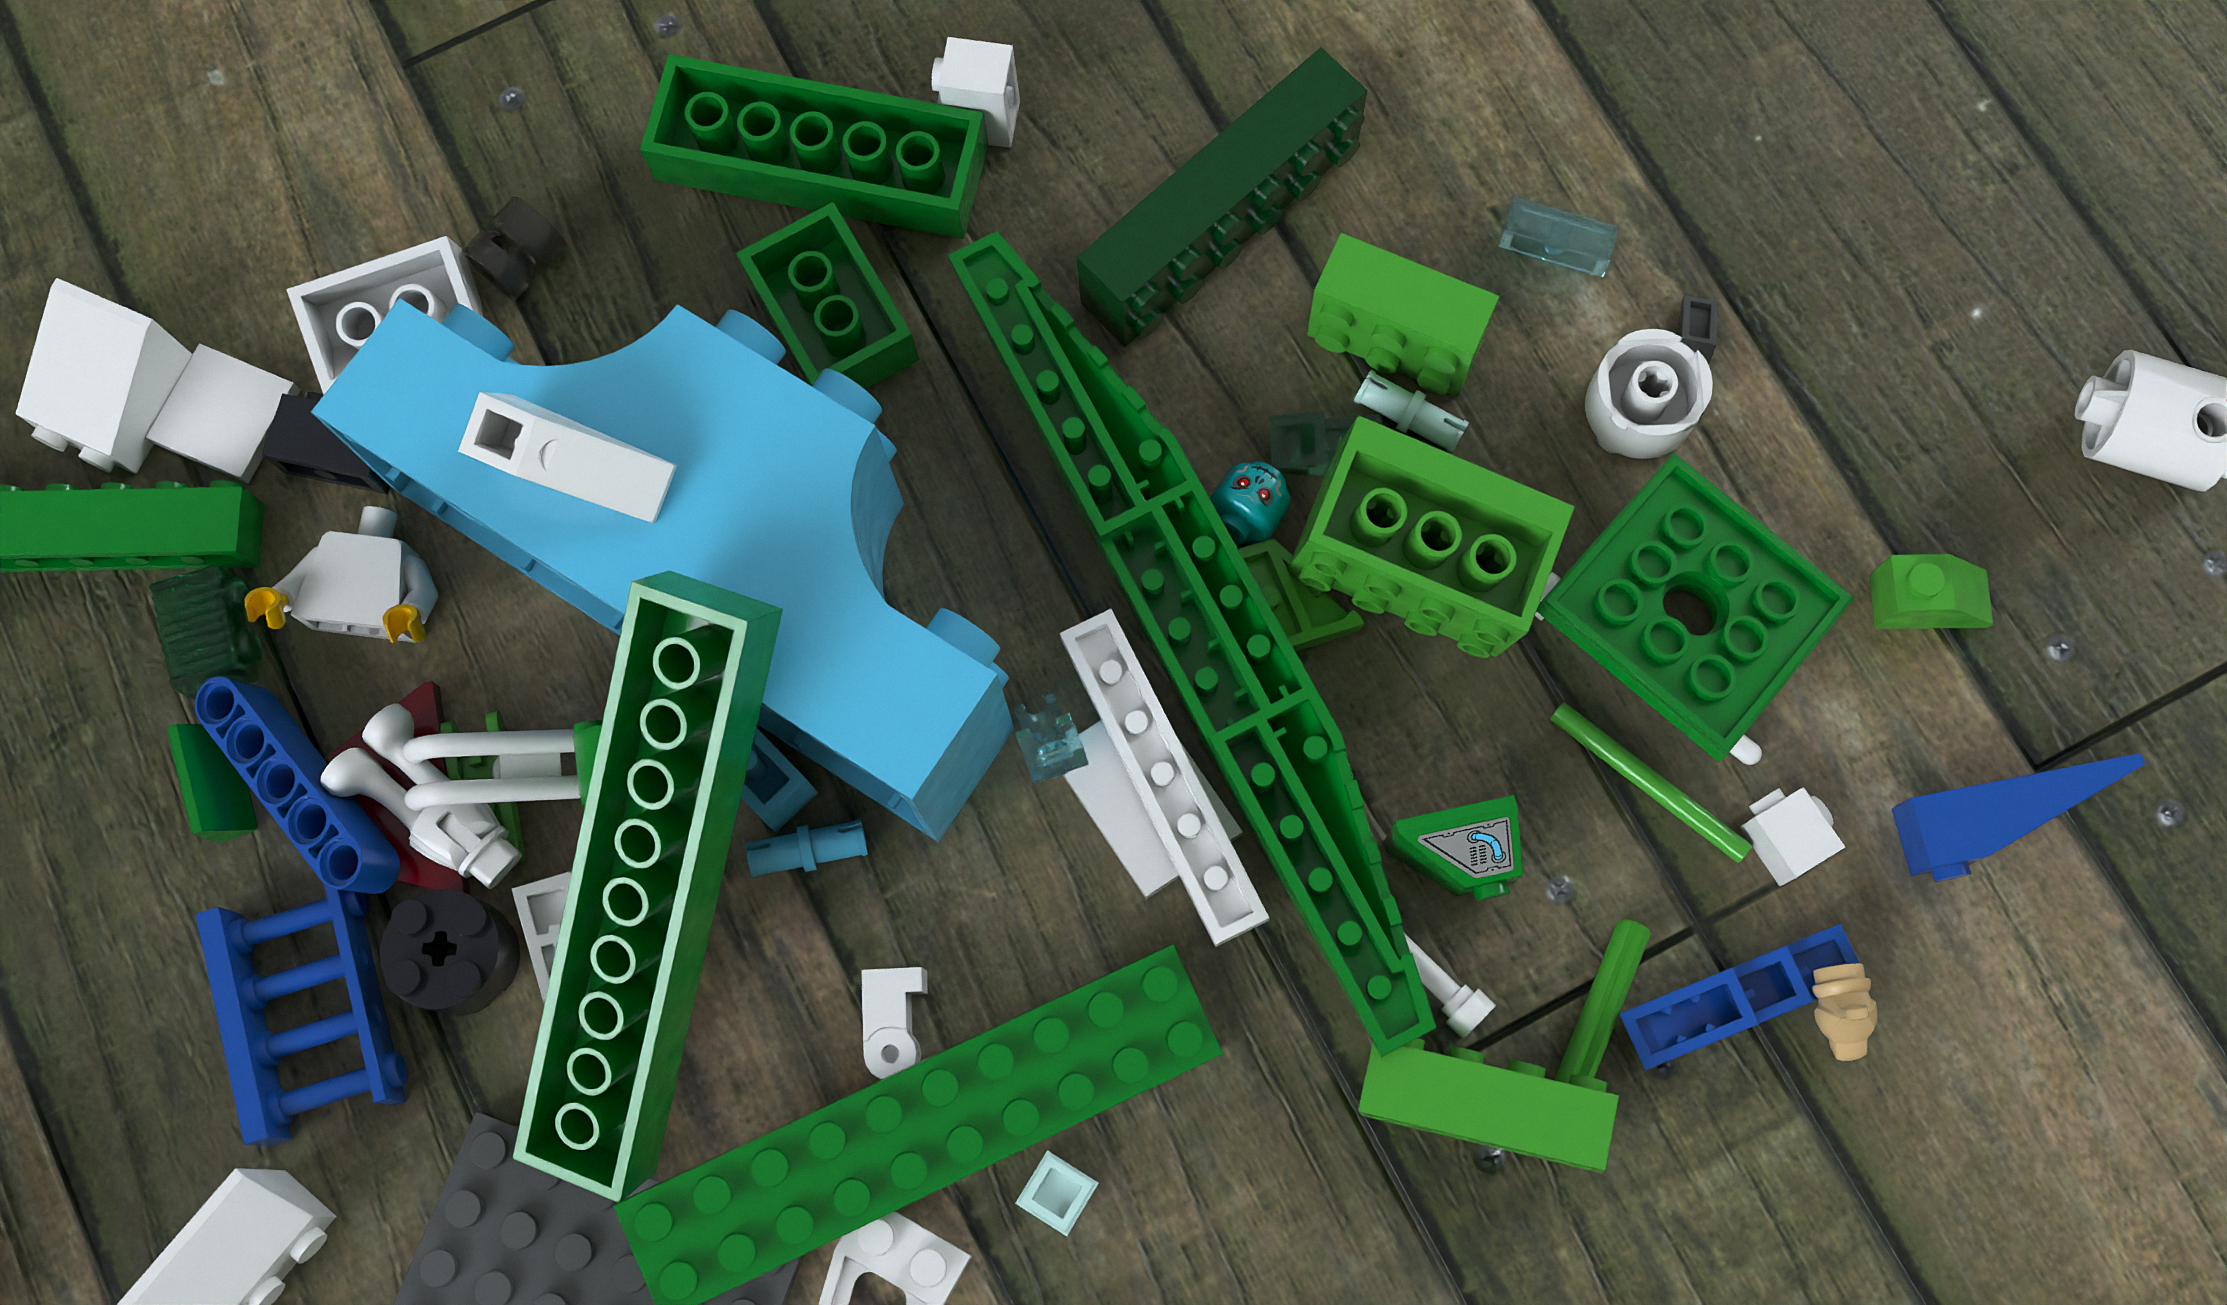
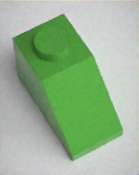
M1951 554L1891 555L1869 575L1875 629L1989 628L1993 625L1987 570Z

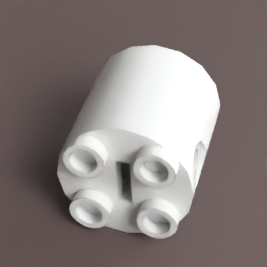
M2124 350L2113 361L2103 378L2091 376L2080 392L2075 408V418L2085 421L2081 446L2084 457L2202 492L2214 486L2220 478L2227 479V378L2134 350Z

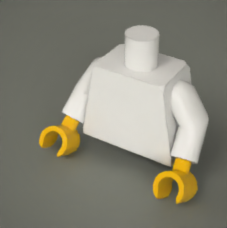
M366 506L362 511L357 534L334 531L326 532L322 536L319 545L314 547L272 588L261 587L254 589L246 595L244 600L249 622H255L259 616L265 614L268 627L272 629L283 627L286 622L284 612L292 610L291 616L312 630L390 639L391 643H396L397 640L416 643L424 641L426 638L423 624H425L438 600V592L425 561L404 541L393 539L398 515L388 509Z

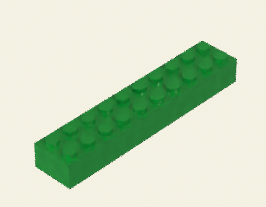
M670 570L631 581L513 1159L618 1203L653 1176L657 1170L783 611L782 608Z

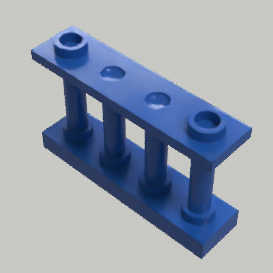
M324 884L327 898L251 922L244 918L243 914L221 907H215L195 914L244 1145L269 1147L291 1140L288 1123L292 1122L293 1115L370 1090L374 1103L395 1106L406 1102L403 1086L408 1084V1070L403 1056L399 1051H395L364 921V916L369 914V903L366 893L329 888ZM331 920L333 921L340 953L263 978L256 974L251 952L255 951L256 944ZM345 976L353 1010L275 1035L268 1030L263 1008L268 1006L269 1000ZM358 1033L366 1067L289 1092L280 1087L276 1065L280 1063L281 1057Z

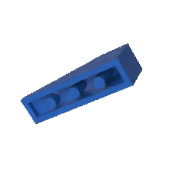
M2142 753L1913 797L1892 808V813L1910 875L1916 876L1932 872L1935 882L1971 875L1970 864L1994 854L2145 765Z

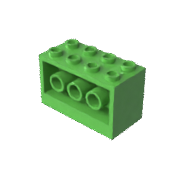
M1358 415L1333 454L1288 570L1300 574L1299 580L1313 589L1327 592L1333 588L1352 596V603L1365 611L1382 614L1385 610L1405 619L1404 624L1415 632L1428 636H1435L1437 633L1452 638L1458 641L1457 647L1470 655L1480 658H1489L1490 655L1497 657L1529 632L1575 506Z

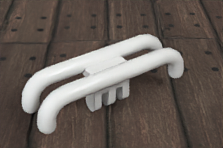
M574 729L444 733L413 738L405 744L402 753L406 761L414 764L426 759L439 757L498 755V758L492 764V779L438 781L416 785L405 794V804L411 810L419 811L425 807L450 804L578 799L580 795L577 775L561 776L560 753L574 752Z

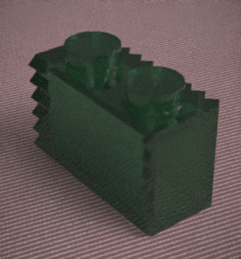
M215 564L150 585L149 588L153 593L152 600L155 603L154 610L157 614L156 620L159 624L158 630L161 634L160 641L164 646L162 651L166 656L164 660L168 667L166 672L170 677L169 684L172 689L191 699H196L197 692L202 684L210 678L220 676L245 683H253L258 680L255 662L262 659V650L254 631L250 628L247 629L244 610H246L244 599L249 591L240 577L234 576L220 565Z

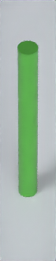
M1564 701L1549 719L1735 862L1740 863L1753 846L1751 843Z

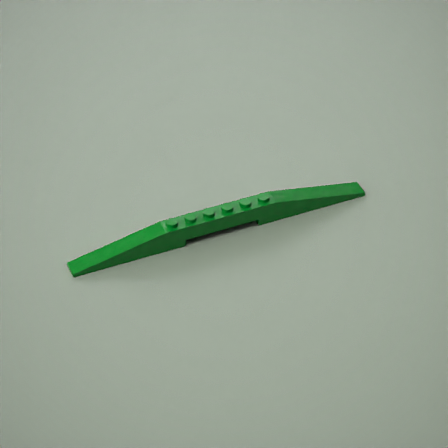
M998 231L948 254V260L1088 532L1235 803L1380 1056L1383 1057L1436 1028L1435 1021L1413 953H1410L1401 925L1402 919L1381 863V854L1377 842L1373 838L1364 811L1365 805L1357 780H1354L1345 752L1346 746L1342 734L1176 437L1167 427L1163 428L1146 408L1144 400L1131 385L1127 386L1112 369L1106 356L1096 345L1093 347L1075 326L1074 319L1059 302L1055 303L1041 286V281Z

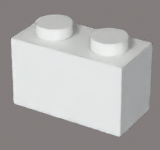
M948 37L944 58L936 57L932 70V90L939 91L937 104L983 112L988 145L1011 148L1020 103L1013 45Z

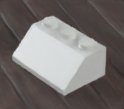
M447 236L286 289L323 394L331 387L399 298L440 324L456 303L470 308L483 317L481 299L464 251Z
M235 1168L117 1305H271L283 1292L285 1283L282 1280L297 1262L299 1264L304 1263L322 1247L327 1239V1234L324 1231L337 1216L286 1170Z

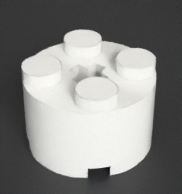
M1660 329L1639 330L1624 336L1605 354L1589 384L1585 397V411L1588 423L1597 436L1598 444L1605 451L1637 459L1660 457L1679 448L1698 423L1711 400L1713 389L1712 374L1703 355L1698 350L1694 352L1687 345L1680 342L1682 337L1673 332Z

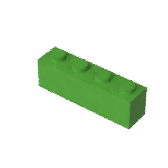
M1419 1038L1383 1057L1380 1056L1374 1043L1372 1044L1358 1109L1361 1116L1597 1173H1604L1619 1095L1606 1093L1607 1082L1575 1074L1570 1075L1569 1084L1544 1078L1545 1068L1515 1060H1509L1508 1070L1483 1064L1485 1054L1460 1047L1449 1046L1447 1056L1424 1051L1425 1041Z

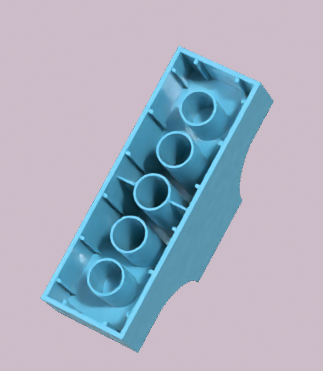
M399 298L311 413L396 492L619 636L621 635L631 581L669 570L782 608V616L757 725L939 843L1015 729L1002 690L1009 677L993 662L1000 651L999 645L988 634L967 619L948 609L940 608L925 629L885 602L882 576L884 552L889 533L904 502L889 464L897 449L874 425V422L882 412V407L876 399L856 382L832 369H824L812 386L782 369L777 364L785 355L786 350L780 341L759 323L743 313L732 309L727 310L716 327L677 304L667 317L649 333L614 353L568 365L533 366L520 365L508 357L515 348L514 343L496 326L470 308L456 303L440 324ZM479 392L515 395L677 465L656 523H651L522 479L458 452Z

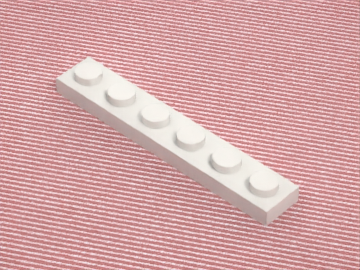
M1112 609L1059 633L1060 639L1215 947L1269 921V916Z

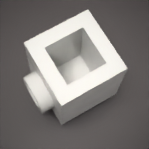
M1804 787L1788 797H1785L1780 788L1749 806L1755 817L1739 827L1779 886L1797 878L1845 848L1831 827L1834 822L1828 808L1817 797H1810Z

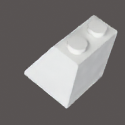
M56 278L50 288L16 415L35 427L31 435L32 437L56 450L64 452L69 444L81 450L78 455L79 458L103 471L111 473L116 465L137 474L154 445L145 437L193 354L153 319Z

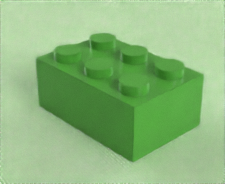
M1340 233L1314 289L1307 335L1315 338L1316 343L1326 350L1335 353L1347 351L1364 358L1369 366L1387 374L1398 372L1417 380V383L1423 389L1439 395L1450 393L1459 397L1483 343L1499 296Z

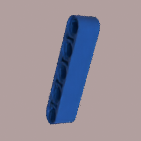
M220 676L210 678L202 684L195 699V713L198 720L319 879L329 888L378 894L389 889L397 879L400 869L399 856L395 848L354 796H334L321 785V775L328 766V763L273 693L265 687Z

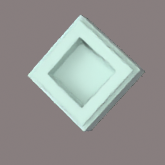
M1047 1150L1015 1204L1065 1236H1068L1099 1183Z

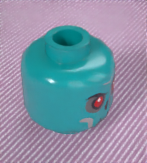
M1255 461L1233 465L1210 496L1212 504L1235 545H1253L1268 540L1290 508L1291 497L1283 475L1277 469L1264 462Z

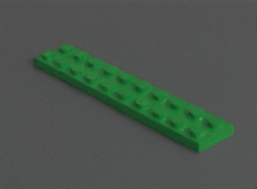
M1169 944L907 1068L625 1198L621 1202L615 1203L613 1208L654 1304L700 1305L1204 1064L1223 1053L1174 944Z

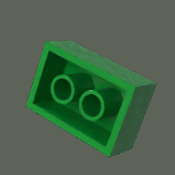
M834 202L736 253L749 284L802 376L810 386L814 384L822 371L827 368L843 374L862 388L867 389L919 361L912 333Z

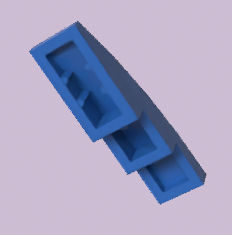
M1838 924L1624 1011L1619 1015L1644 1070H1647L1814 1002L1818 999L1812 990V986L1816 985L1813 974L1814 970L1836 965L1856 964L1859 961L1841 924Z

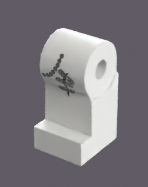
M922 967L862 970L864 1059L870 1072L880 1079L921 1060L920 1044L912 1035V995L928 994L927 970Z

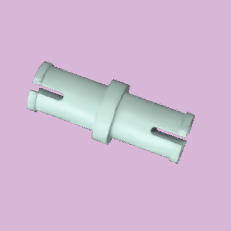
M1370 370L1354 401L1398 423L1396 429L1406 434L1409 429L1445 448L1447 452L1452 454L1469 422L1463 421L1425 400L1427 395L1417 390L1413 394L1377 375L1375 371Z

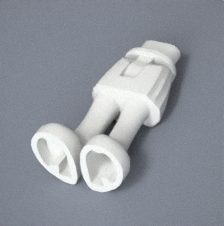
M396 703L386 706L366 725L362 735L364 742L377 754L399 767L417 785L438 781H451L428 759L414 764L406 761L403 757V747L414 738V721L411 713L400 704ZM350 748L343 751L329 763L321 775V785L331 795L348 797L361 794L373 798L390 810L410 830V846L427 858L458 871L465 878L473 875L488 889L494 888L522 857V853L506 840L509 831L500 825L488 803L438 805L425 807L419 811L411 810L407 807L404 800L407 791L384 771L382 766L364 749Z

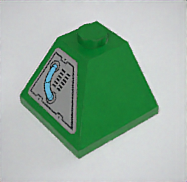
M1514 795L1397 820L1384 840L1385 849L1388 854L1456 896L1473 893L1475 902L1487 901L1510 894L1508 885L1514 884L1523 876L1518 810Z

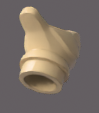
M1844 964L1814 970L1813 974L1816 985L1812 986V990L1819 999L1818 1006L1814 1010L1815 1021L1822 1033L1829 1039L1830 1048L1836 1059L1840 1061H1853L1867 1055L1868 1037L1878 1024V1009L1876 1001L1871 999L1869 995L1871 980L1866 978L1863 964Z

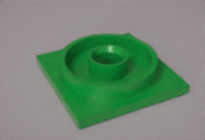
M1673 453L1543 598L1536 612L1717 762H1720L1728 755L1855 597ZM1676 590H1683L1699 598L1711 615V626L1708 633L1702 636L1689 634L1686 627L1679 620L1667 616L1663 607L1665 594Z

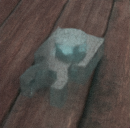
M1054 693L1043 696L1046 708L1040 713H1027L1024 704L1013 707L1021 731L1015 734L1033 784L1052 777L1063 776L1069 771L1089 765L1071 715L1069 713L1062 716Z

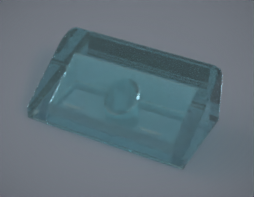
M1514 196L1498 246L1603 277L1611 260L1619 227Z

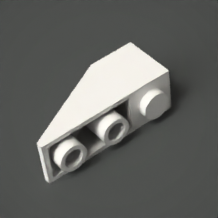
M479 392L458 452L514 476L651 523H656L677 465L515 395L506 393Z

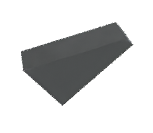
M1684 295L1676 335L1682 337L1680 342L1687 345L1694 352L1698 350L1709 365L1717 345L1718 301Z

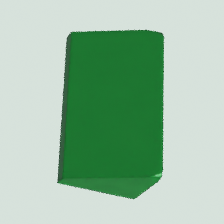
M173 724L168 726L167 734L191 833L220 844L257 830L258 824L248 784L203 725Z

